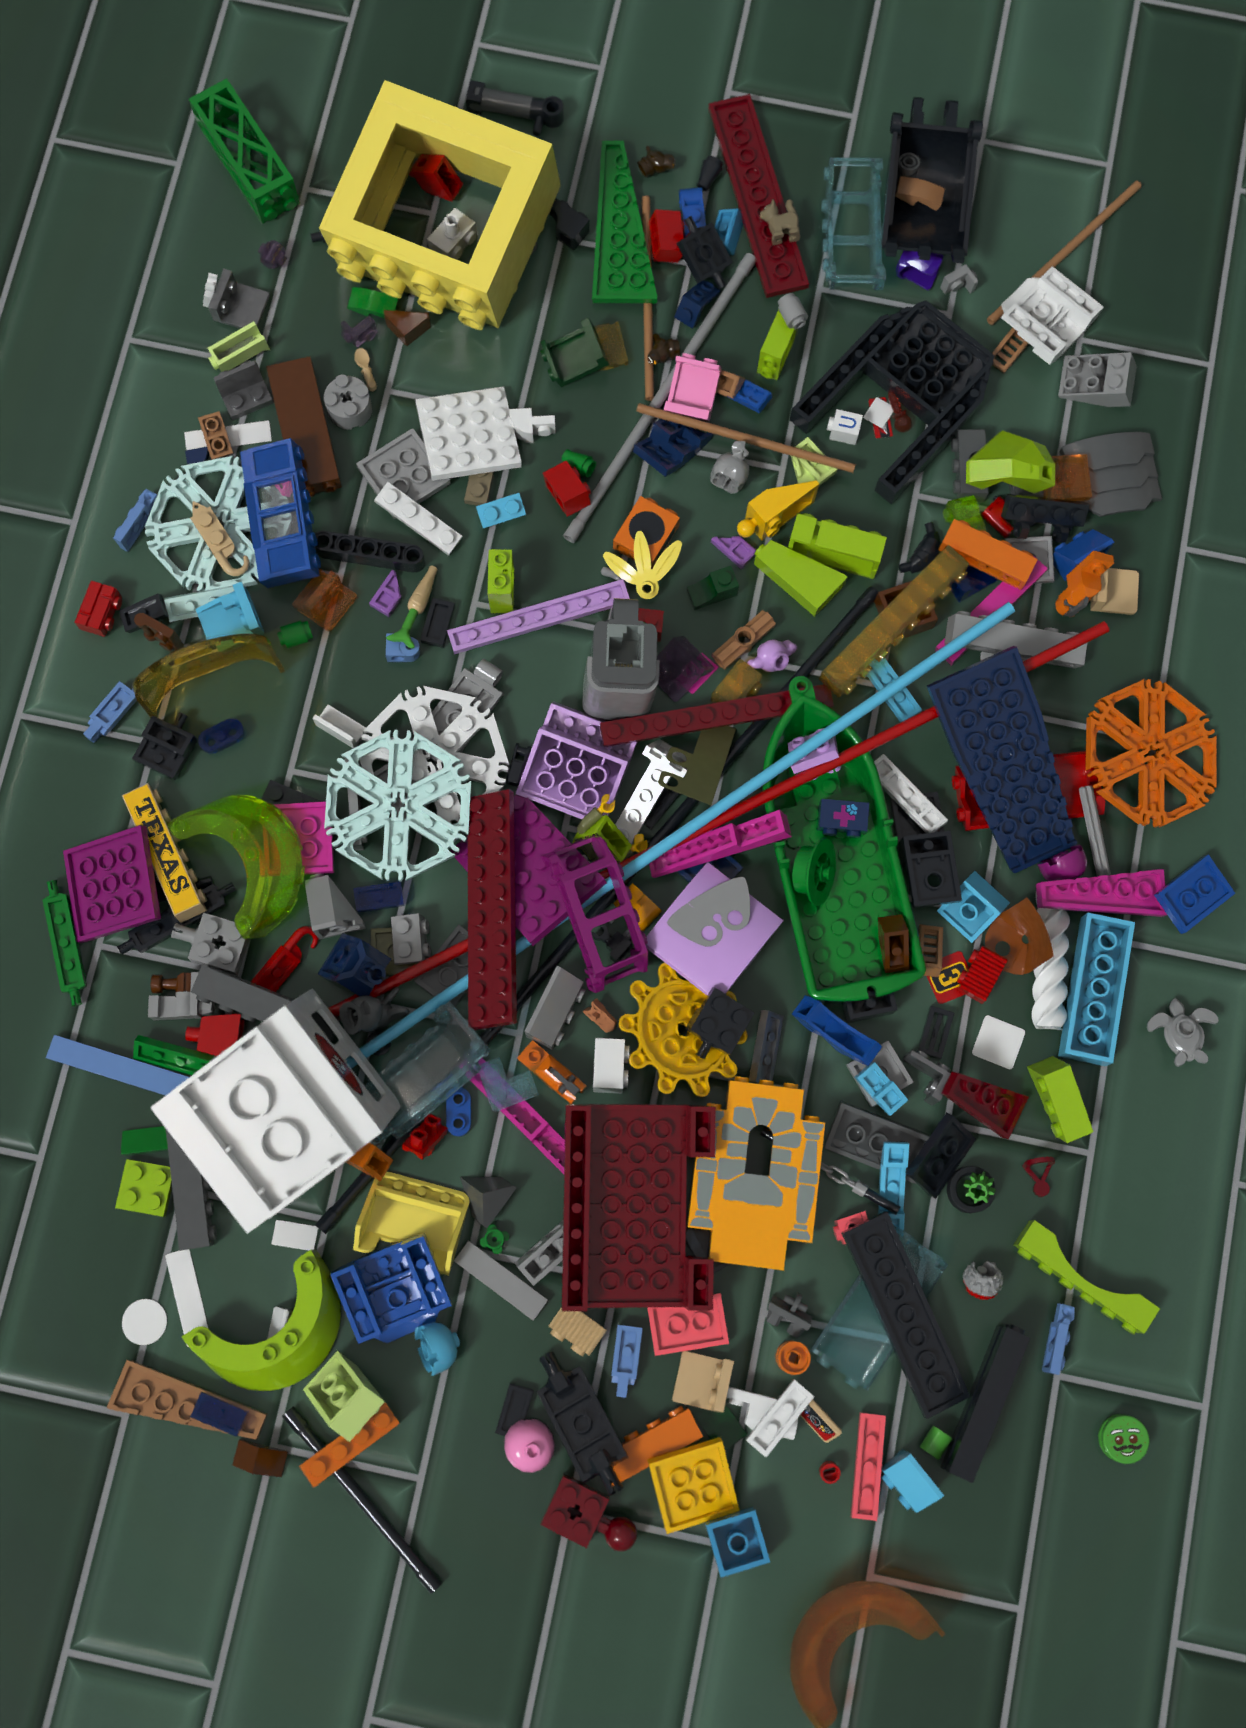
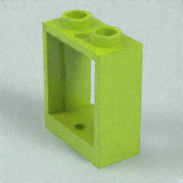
M779 309L761 348L757 373H760L767 379L773 378L775 380L779 378L798 332V329L788 328Z
M489 549L487 594L491 613H509L514 611L515 570L512 550Z

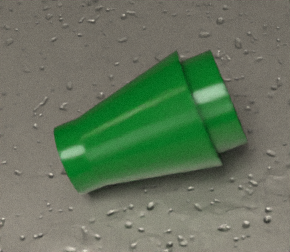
M569 449L565 450L562 455V462L567 460L571 468L576 467L581 477H590L596 468V461L593 460L592 456Z

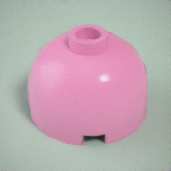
M537 1419L517 1421L509 1428L505 1435L504 1449L506 1457L513 1467L522 1472L533 1473L542 1470L553 1457L555 1447L553 1434L546 1424Z

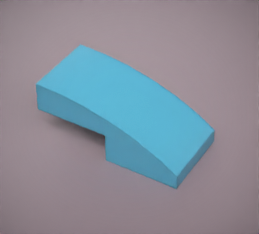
M873 1061L854 1077L889 1116L908 1101L897 1085L890 1081Z

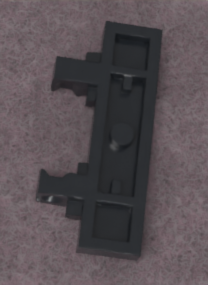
M1007 494L1001 517L1013 520L1014 529L1012 535L1019 539H1027L1030 525H1034V522L1052 524L1054 527L1052 539L1055 542L1066 543L1069 531H1072L1073 526L1084 527L1090 505L1086 502Z

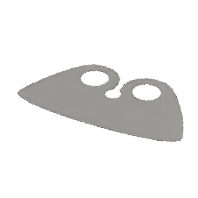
M744 877L733 878L692 899L668 919V926L683 937L706 947L716 945L720 942L723 935L722 927L713 920L714 914L721 915V921L727 929L732 931L743 929L748 924L750 918V897L746 879ZM733 910L739 911L743 916V920L739 925H732L728 922V914ZM712 926L716 929L717 936L714 940L707 941L702 937V929L704 927Z

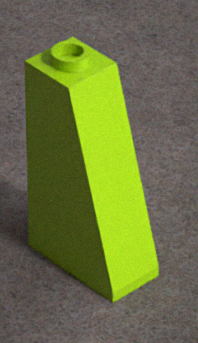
M772 540L766 545H760L754 553L756 555L754 565L814 617L845 586L848 578L845 574Z

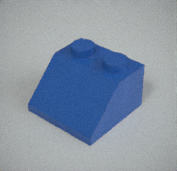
M1094 529L1087 533L1082 531L1073 537L1072 542L1068 544L1063 542L1054 549L1053 565L1064 581H1067L1066 575L1093 550L1107 554L1114 541L1112 538Z

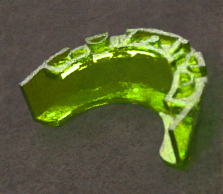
M230 795L181 814L166 824L172 834L178 839H188L198 834H213L225 839L237 850L242 858L247 875L246 895L235 917V926L243 939L265 937L291 912L298 900L296 897L304 880L305 866L302 865L301 856L303 848L291 821L272 803H267L250 795Z

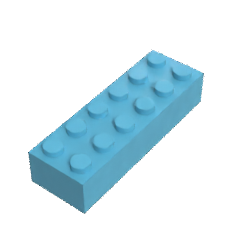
M1089 912L1080 918L1066 1004L1067 1019L1063 1025L1058 1057L1101 1066L1113 1064L1135 922Z

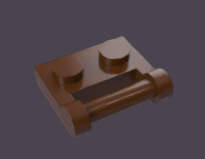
M138 613L134 617L135 624L142 628L144 636L148 641H159V645L169 652L175 650L180 653L185 645L175 630L145 613Z

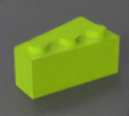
M1054 1056L1027 1066L1043 1102L1044 1109L1051 1120V1129L1055 1137L1069 1143L1093 1133L1071 1066Z

